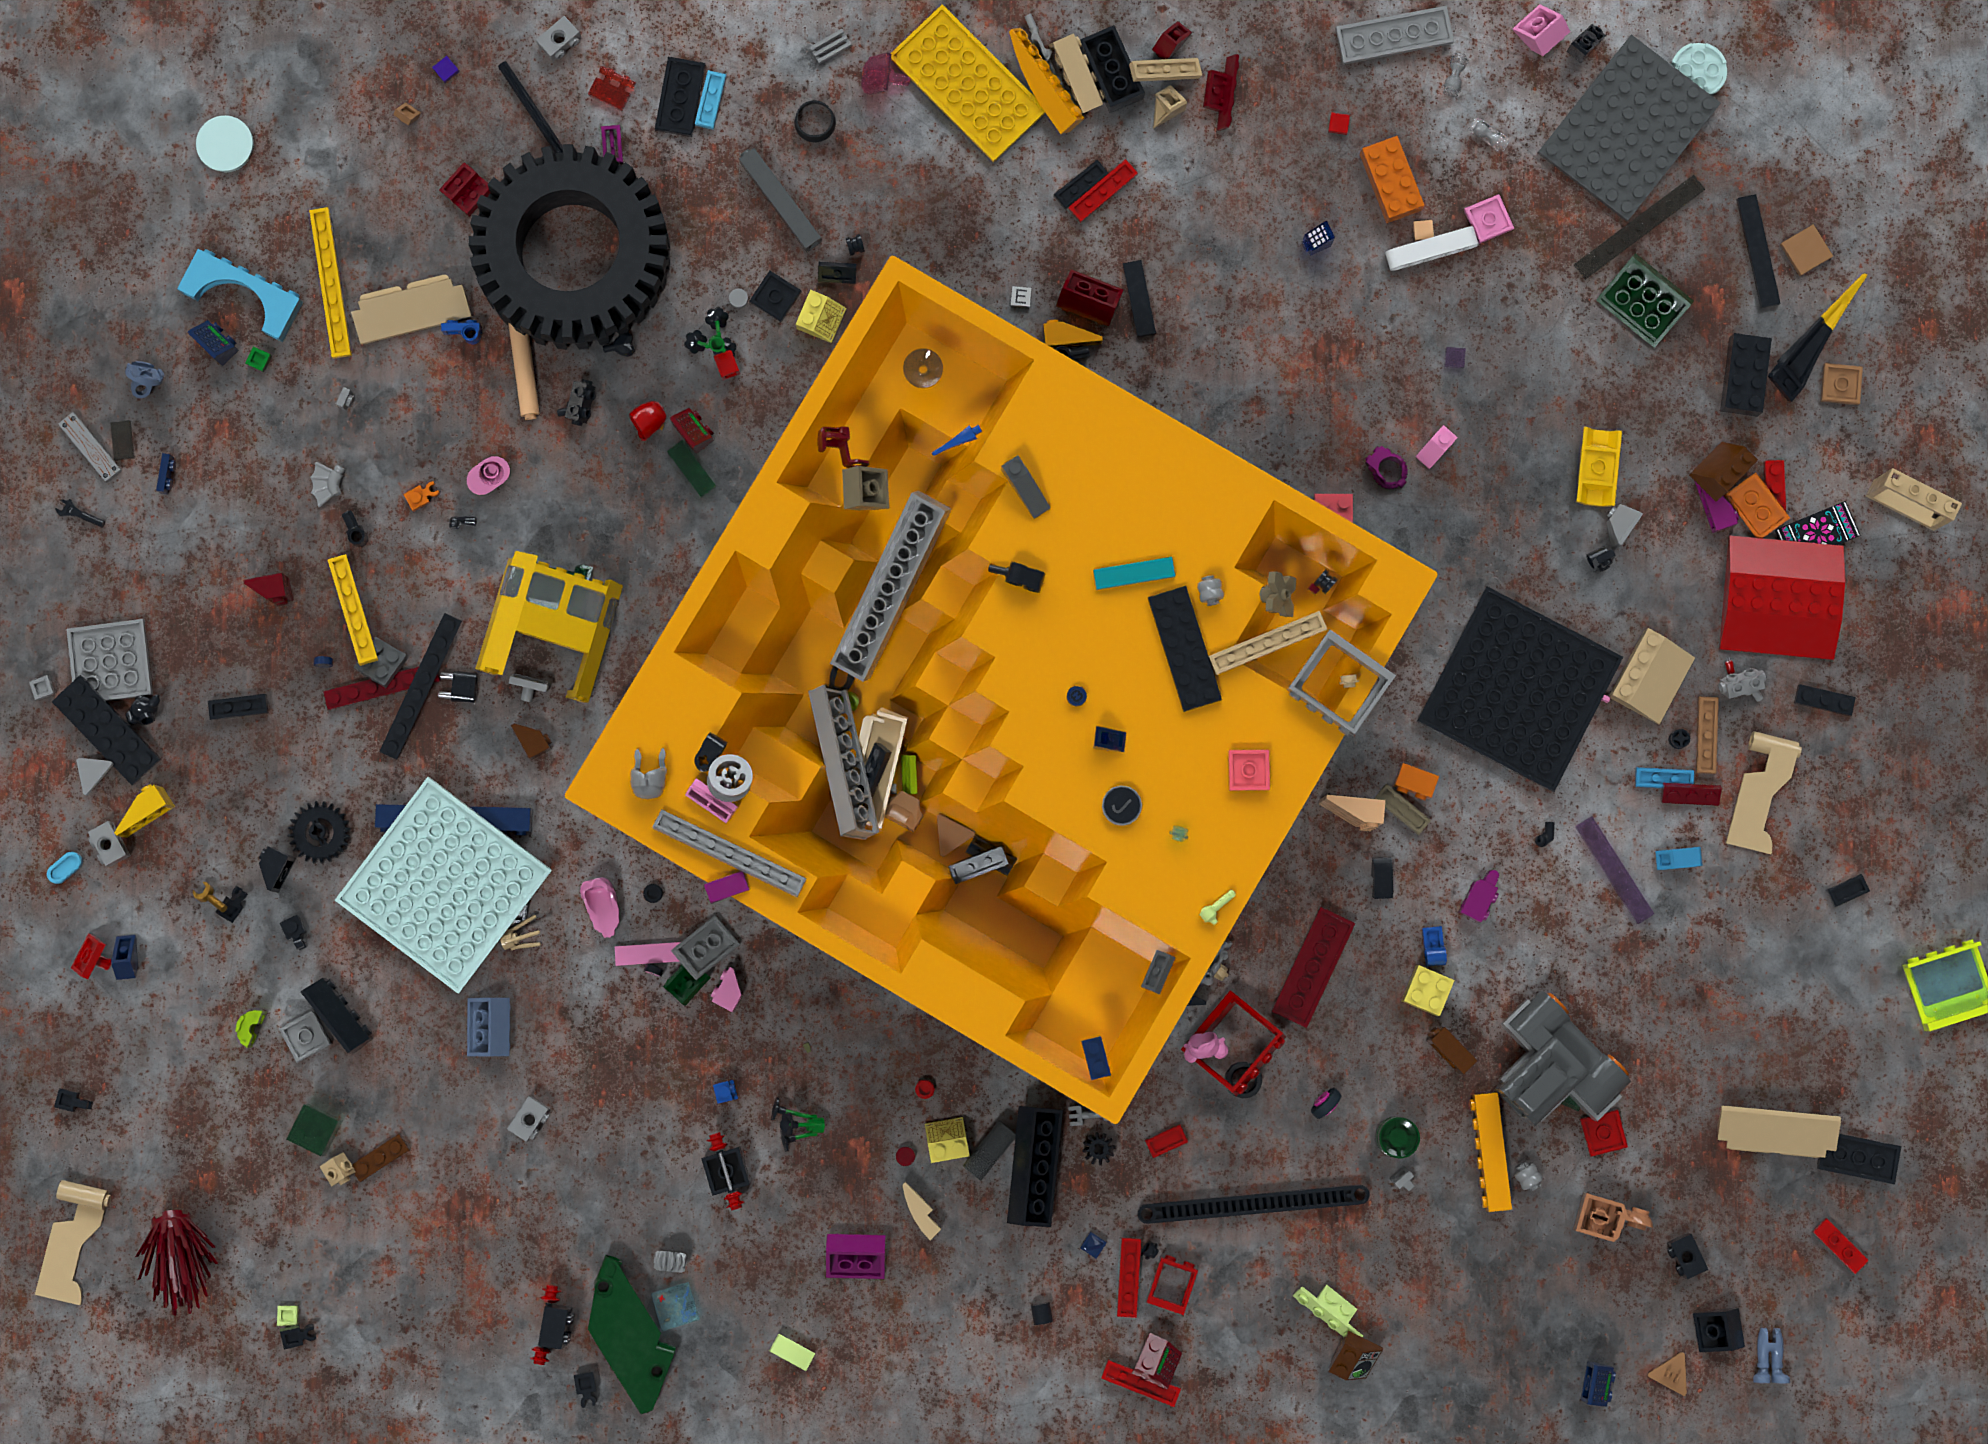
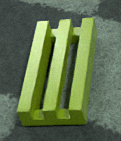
M901 755L903 791L907 794H917L916 756Z

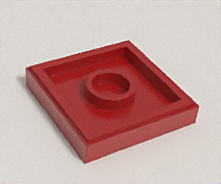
M1618 1109L1606 1112L1598 1121H1594L1590 1117L1580 1119L1590 1157L1628 1148Z

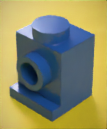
M734 1080L713 1085L717 1104L738 1099Z

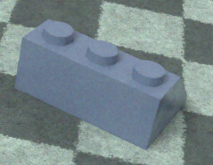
M468 998L467 1056H509L510 998Z

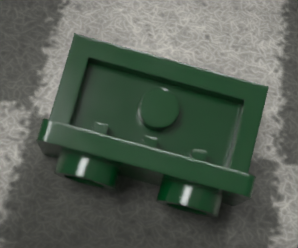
M681 964L674 975L667 979L663 987L682 1005L686 1006L711 977L705 973L695 980Z

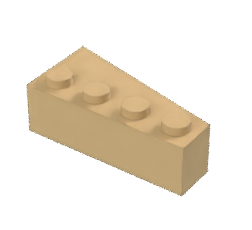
M1073 33L1049 44V48L1056 52L1055 61L1060 68L1064 69V72H1062L1066 84L1071 86L1070 93L1082 113L1103 105L1102 100H1104V96L1101 90L1096 88L1095 83L1097 80L1094 73L1088 69L1089 61L1086 54H1082L1080 50L1082 44L1079 37H1075Z

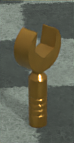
M203 882L206 886L203 893L198 894L193 890V896L198 901H209L221 912L227 910V906L213 895L214 889L207 882Z

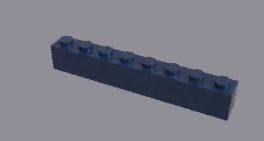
M376 804L375 828L380 829V832H386L406 805ZM470 807L505 835L508 832H515L517 836H527V832H532L533 809Z

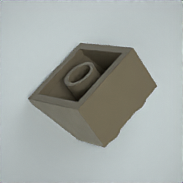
M856 466L842 470L844 509L858 511L889 509L887 469Z

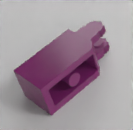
M1489 870L1483 880L1480 879L1472 883L1458 913L1477 923L1487 920L1490 914L1488 908L1491 903L1494 904L1499 895L1497 893L1498 887L1495 886L1500 876L1497 870Z

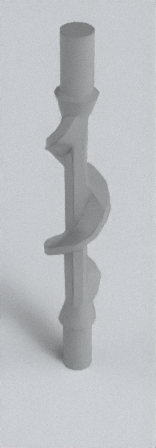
M1032 14L1026 15L1025 20L1032 34L1031 41L1033 45L1041 51L1045 61L1050 66V70L1059 78L1060 84L1064 88L1062 74L1055 71L1050 60L1052 50L1044 47L1039 36V28L1036 26Z

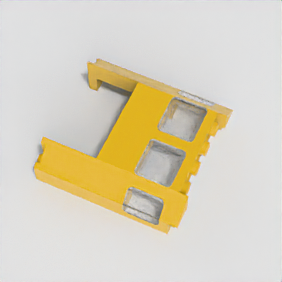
M515 551L513 558H508L475 669L492 675H503L515 632L584 653L573 690L567 691L566 698L589 703L623 585L611 579L605 580L604 585L603 581L597 579L589 581L582 574L574 573V575L567 574L566 569L560 567L552 569L549 568L548 563L541 561L536 563L537 555Z

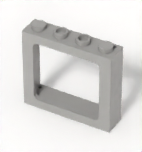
M1329 630L1287 690L1290 692L1289 696L1293 699L1305 702L1307 709L1314 713L1318 711L1322 714L1324 721L1329 724L1335 723L1339 726L1338 730L1344 735L1348 736L1350 734L1353 736L1396 675L1338 634ZM1330 646L1337 647L1379 677L1378 683L1350 722L1345 721L1302 690V685Z

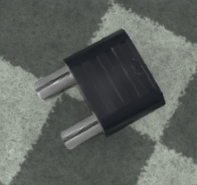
M454 671L453 673L441 672L440 675H444L440 676L441 679L452 680L451 692L439 691L438 694H442L438 695L439 698L451 699L452 702L475 703L477 673Z

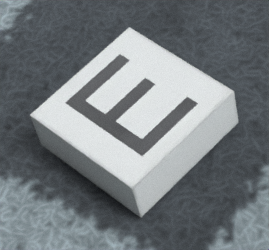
M1012 286L1011 306L1030 308L1031 288Z

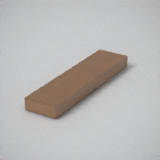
M1698 697L1696 773L1716 774L1719 698Z

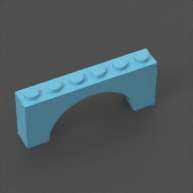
M198 249L177 290L199 301L206 291L221 284L245 286L254 291L262 301L265 311L262 331L266 335L283 342L303 304L299 298L300 295L291 290L289 292L282 290L283 287L275 282L269 284L265 282L266 278L258 274L253 276L248 273V269L240 265L236 268L231 265L232 262L222 257L220 260L214 257L215 253L207 249L204 251Z

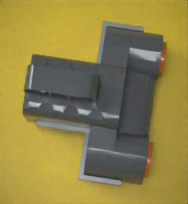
M1539 991L1530 1001L1525 999L1501 1023L1504 1030L1526 1053L1498 1079L1500 1084L1494 1090L1529 1126H1536L1539 1122H1542L1568 1096L1591 1119L1598 1121L1622 1098L1619 1093L1631 1082L1628 1077L1629 1073L1613 1056L1602 1053L1571 1021L1567 1008L1554 995L1544 991Z

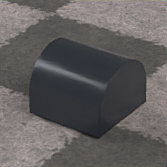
M1050 1302L1031 1305L1034 1325L1053 1322Z

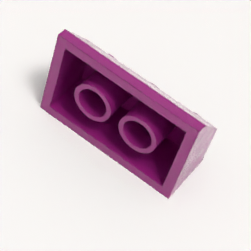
M827 1234L826 1278L885 1279V1235Z

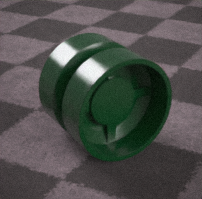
M1394 1116L1383 1120L1376 1129L1375 1140L1378 1148L1385 1155L1402 1159L1411 1156L1417 1150L1420 1143V1133L1417 1126L1409 1119Z

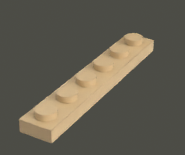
M1320 611L1210 655L1209 660L1215 674L1218 675L1327 630Z

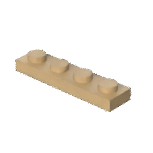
M1198 58L1132 61L1129 64L1133 82L1199 79L1202 76Z

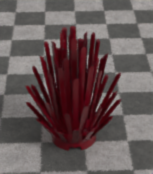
M182 1210L164 1211L161 1217L156 1219L154 1216L151 1219L152 1228L135 1256L136 1258L139 1257L140 1253L141 1255L145 1254L137 1280L141 1279L145 1268V1276L148 1275L156 1248V1262L152 1288L154 1289L153 1302L156 1300V1295L159 1296L160 1291H163V1306L167 1308L169 1305V1284L172 1314L176 1316L178 1304L182 1307L184 1303L188 1307V1313L191 1314L193 1308L192 1289L196 1307L200 1308L197 1274L204 1295L208 1297L206 1280L200 1262L209 1278H211V1274L202 1256L205 1255L208 1262L218 1264L199 1235L212 1248L216 1247L207 1238V1235L192 1222L189 1212L187 1215L183 1214Z

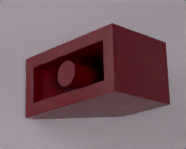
M1177 21L1162 33L1152 50L1159 58L1170 59L1185 43L1192 32Z

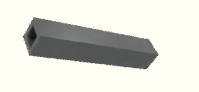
M756 149L745 150L740 155V164L806 253L822 242L820 235Z

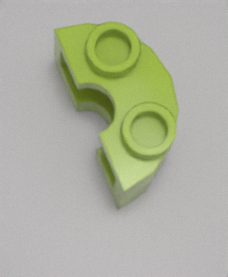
M253 1010L239 1018L235 1031L242 1045L247 1048L253 1047L257 1038L254 1027L257 1024L263 1023L267 1011Z

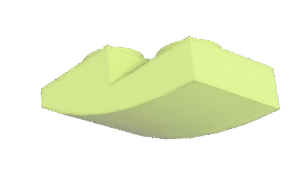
M780 1334L777 1335L769 1350L771 1353L804 1371L807 1370L815 1355L812 1351Z

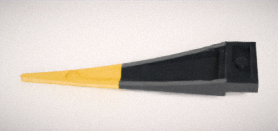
M1862 274L1777 360L1778 364L1768 374L1769 379L1787 401L1793 402L1805 387L1828 338L1848 304L1866 279L1867 274Z

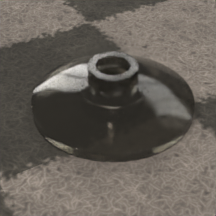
M917 349L906 357L903 372L907 381L913 386L928 388L940 380L943 373V364L940 357L934 351ZM921 367H926L927 371L925 373H921L919 369Z

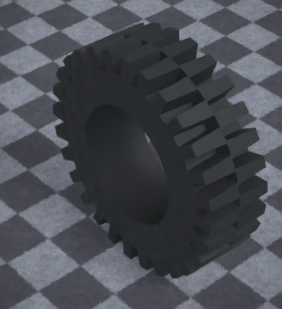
M563 144V153H555L551 146L542 147V157L534 159L531 153L528 152L521 155L523 165L515 169L511 163L503 167L505 178L498 181L493 177L488 183L490 191L488 198L480 195L477 201L480 213L478 216L472 215L470 222L474 233L473 236H469V247L473 254V257H470L471 265L477 276L476 279L491 307L496 310L500 318L507 325L510 323L522 335H531L536 343L546 346L547 341L553 342L557 349L567 350L568 343H575L579 350L589 349L588 342L597 340L602 346L610 343L609 335L615 332L620 336L627 332L629 333L628 324L633 320L639 325L645 319L644 310L646 307L654 308L658 302V289L664 290L666 284L665 270L670 268L668 252L670 240L664 216L655 194L652 195L644 178L640 177L638 179L633 167L626 162L623 166L619 165L615 155L606 152L604 157H600L595 148L585 146L584 152L579 153L573 144ZM566 205H581L593 208L608 217L619 231V249L610 270L593 285L574 291L555 290L538 283L526 272L522 259L524 241L532 225L548 211Z

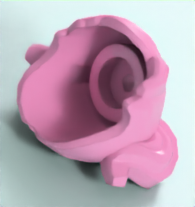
M1214 1032L1192 1035L1188 1044H1184V1048H1186L1184 1053L1186 1061L1194 1063L1197 1059L1210 1058L1212 1056L1218 1059L1225 1058L1229 1050L1224 1042L1225 1038L1219 1039Z

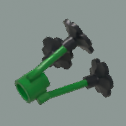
M721 307L709 309L705 322L712 329H716V335L710 337L708 343H706L707 337L702 335L701 331L689 332L686 335L685 348L689 349L692 354H696L698 351L702 352L705 348H711L714 355L731 350L733 356H735L736 344L732 343L728 337L722 339L720 327L724 328L727 325L728 313L724 312Z
M778 1097L775 1098L771 1120H775L777 1114H782L780 1134L785 1152L789 1151V1143L796 1142L797 1139L817 1136V1133L824 1132V1118H817V1115L788 1110L786 1107L779 1105ZM792 1115L807 1118L808 1120L806 1123H798V1121L793 1120ZM798 1127H806L807 1131H810L799 1135L792 1134L793 1129Z

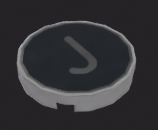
M1128 786L1113 787L1103 798V814L1108 821L1115 825H1129L1137 820L1141 813V798L1134 789Z

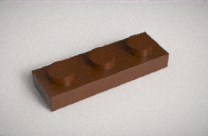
M398 1134L353 1163L354 1174L358 1181L362 1182L410 1149L402 1136Z

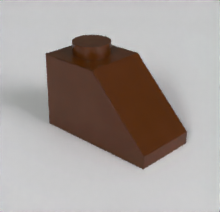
M515 723L511 725L530 760L552 749L550 747L552 741L547 733L543 734L540 730Z

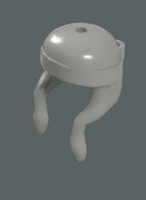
M664 748L661 749L659 754L660 768L651 770L645 775L639 771L642 756L639 749H636L634 755L636 762L635 767L632 768L630 773V783L633 793L638 798L653 799L662 795L667 774V768L664 763L666 756Z

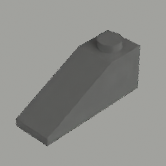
M1018 455L1001 466V471L1034 519L1051 508Z

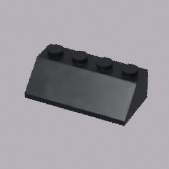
M321 978L303 989L301 994L347 1053H356L373 1039L371 1029L366 1024L362 1025L359 1021L360 1015L355 1009L351 1010L347 1005L349 1001L343 994L339 995L335 990L337 986L332 979Z

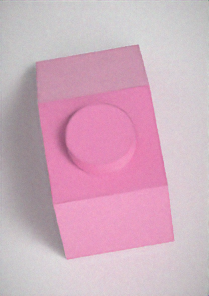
M1443 425L1416 455V458L1430 469L1458 437Z

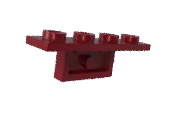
M1238 54L1226 58L1224 73L1209 70L1207 74L1203 108L1219 112L1217 131L1229 128L1232 122L1231 111L1234 105V90L1237 85L1236 75L1239 69Z

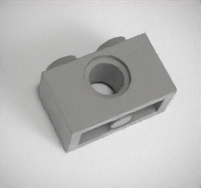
M563 16L537 38L536 41L538 46L554 62L556 59H561L565 55V51L570 47H575L580 42L581 35L573 24ZM558 37L565 38L562 43L555 42Z
M107 821L88 831L90 836L88 840L93 848L96 847L99 853L97 855L98 860L102 865L105 864L108 867L131 856L122 838L114 833L117 828L111 821ZM110 840L111 847L110 849L106 850L104 848L105 841Z
M528 1096L507 1129L526 1142L530 1139L534 1140L539 1133L537 1129L541 1123L544 1124L549 1118L550 1114L548 1112L550 1108L534 1097ZM529 1114L535 1117L533 1125L526 1123V1117Z

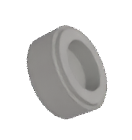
M734 289L729 295L730 304L738 309L745 307L748 303L747 293L743 289Z

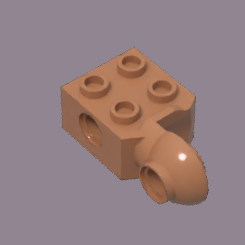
M1583 1192L1573 1230L1615 1242L1620 1237L1625 1220L1628 1221L1627 1226L1644 1231L1646 1226L1653 1228V1222L1649 1217V1211L1632 1207V1210L1625 1209V1205Z

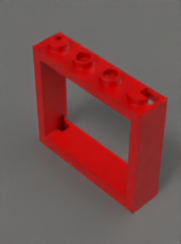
M1230 990L1193 1035L1212 1032L1235 1004L1275 1035L1274 1039L1234 1086L1201 1059L1195 1061L1196 1064L1237 1097L1238 1094H1242L1247 1089V1083L1259 1075V1069L1263 1064L1270 1062L1273 1052L1284 1045L1286 1036ZM1184 1046L1181 1048L1183 1053H1185L1186 1050Z

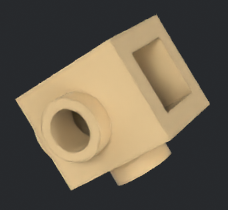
M344 1152L320 1166L331 1186L338 1183L341 1186L351 1180L349 1176L355 1173L351 1162Z

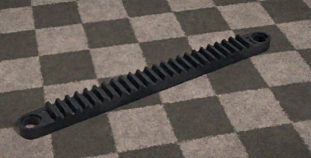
M1347 1185L1143 1204L1138 1208L1137 1216L1142 1223L1152 1224L1361 1205L1368 1201L1370 1193L1367 1187L1363 1185ZM1357 1189H1362L1365 1192V1197L1362 1200H1357L1354 1196ZM1143 1209H1151L1152 1217L1150 1219L1142 1218L1141 1212Z

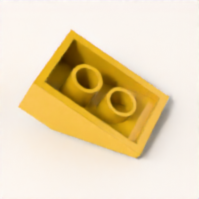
M151 784L142 788V792L136 796L114 832L116 836L127 838L173 809L175 805L165 789L157 785L152 786Z

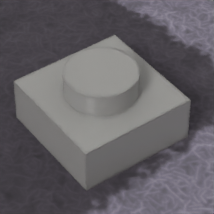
M343 387L336 405L341 409L347 410L353 404L354 393L350 389Z
M48 675L29 682L34 698L37 701L55 694Z

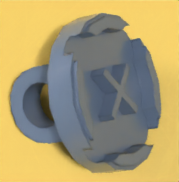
M134 361L132 364L128 363L125 369L126 376L132 380V394L137 398L147 397L151 392L152 386L160 385L164 379L163 371L160 368L158 370L154 369V365L150 363ZM144 385L146 388L139 392L136 391V387Z

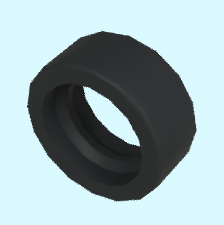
M1248 1062L1233 1064L1227 1070L1225 1080L1233 1085V1074L1239 1069H1248L1252 1064ZM1261 1073L1255 1078L1254 1086L1250 1090L1238 1094V1098H1250L1257 1094L1262 1085Z

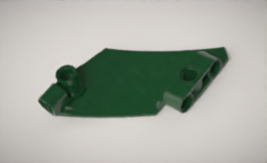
M605 1255L597 1278L594 1280L595 1290L588 1331L640 1414H644L654 1409L676 1347L659 1341L661 1332L620 1268L622 1261L616 1257ZM600 1282H607L608 1287L606 1289L600 1290L598 1288ZM659 1366L662 1370L659 1374H653L651 1372L652 1368Z

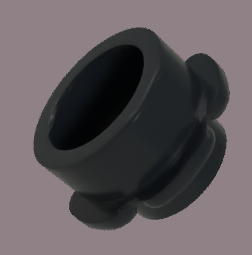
M1148 1241L1144 1245L1141 1254L1145 1256L1146 1260L1156 1257L1159 1252L1158 1244Z

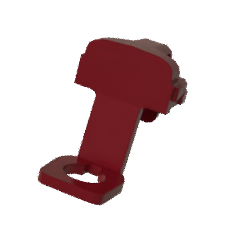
M822 427L818 431L817 446L819 452H824L826 447L838 448L842 465L846 468L856 466L867 467L869 465L868 460H851L847 443L850 439L849 427Z

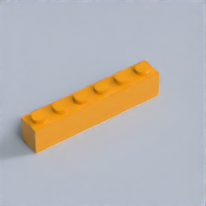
M1498 1093L1474 1094L1469 1102L1470 1109L1474 1111L1475 1117L1472 1119V1127L1477 1133V1138H1474L1475 1149L1479 1150L1477 1167L1481 1169L1482 1177H1479L1480 1188H1483L1484 1196L1481 1197L1482 1207L1486 1208L1487 1212L1512 1210Z

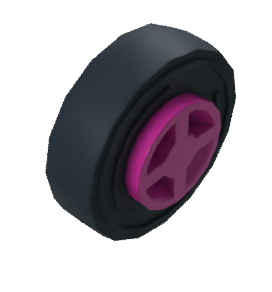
M1336 1088L1325 1091L1314 1102L1311 1113L1317 1119L1328 1115L1338 1105L1342 1097L1341 1093Z

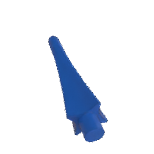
M969 425L950 441L934 450L932 455L935 456L955 446L976 440V435L982 432L980 426L977 425L971 428Z

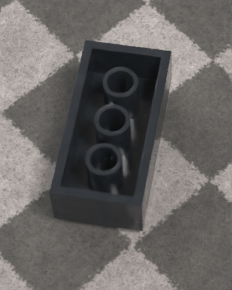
M1115 25L1080 39L1082 47H1080L1081 52L1086 54L1088 58V67L1090 72H1093L1096 77V85L1104 96V103L1109 114L1144 99L1145 91L1141 82H1133L1129 66L1131 60Z
M1734 333L1729 337L1720 412L1756 417L1763 413L1772 338Z

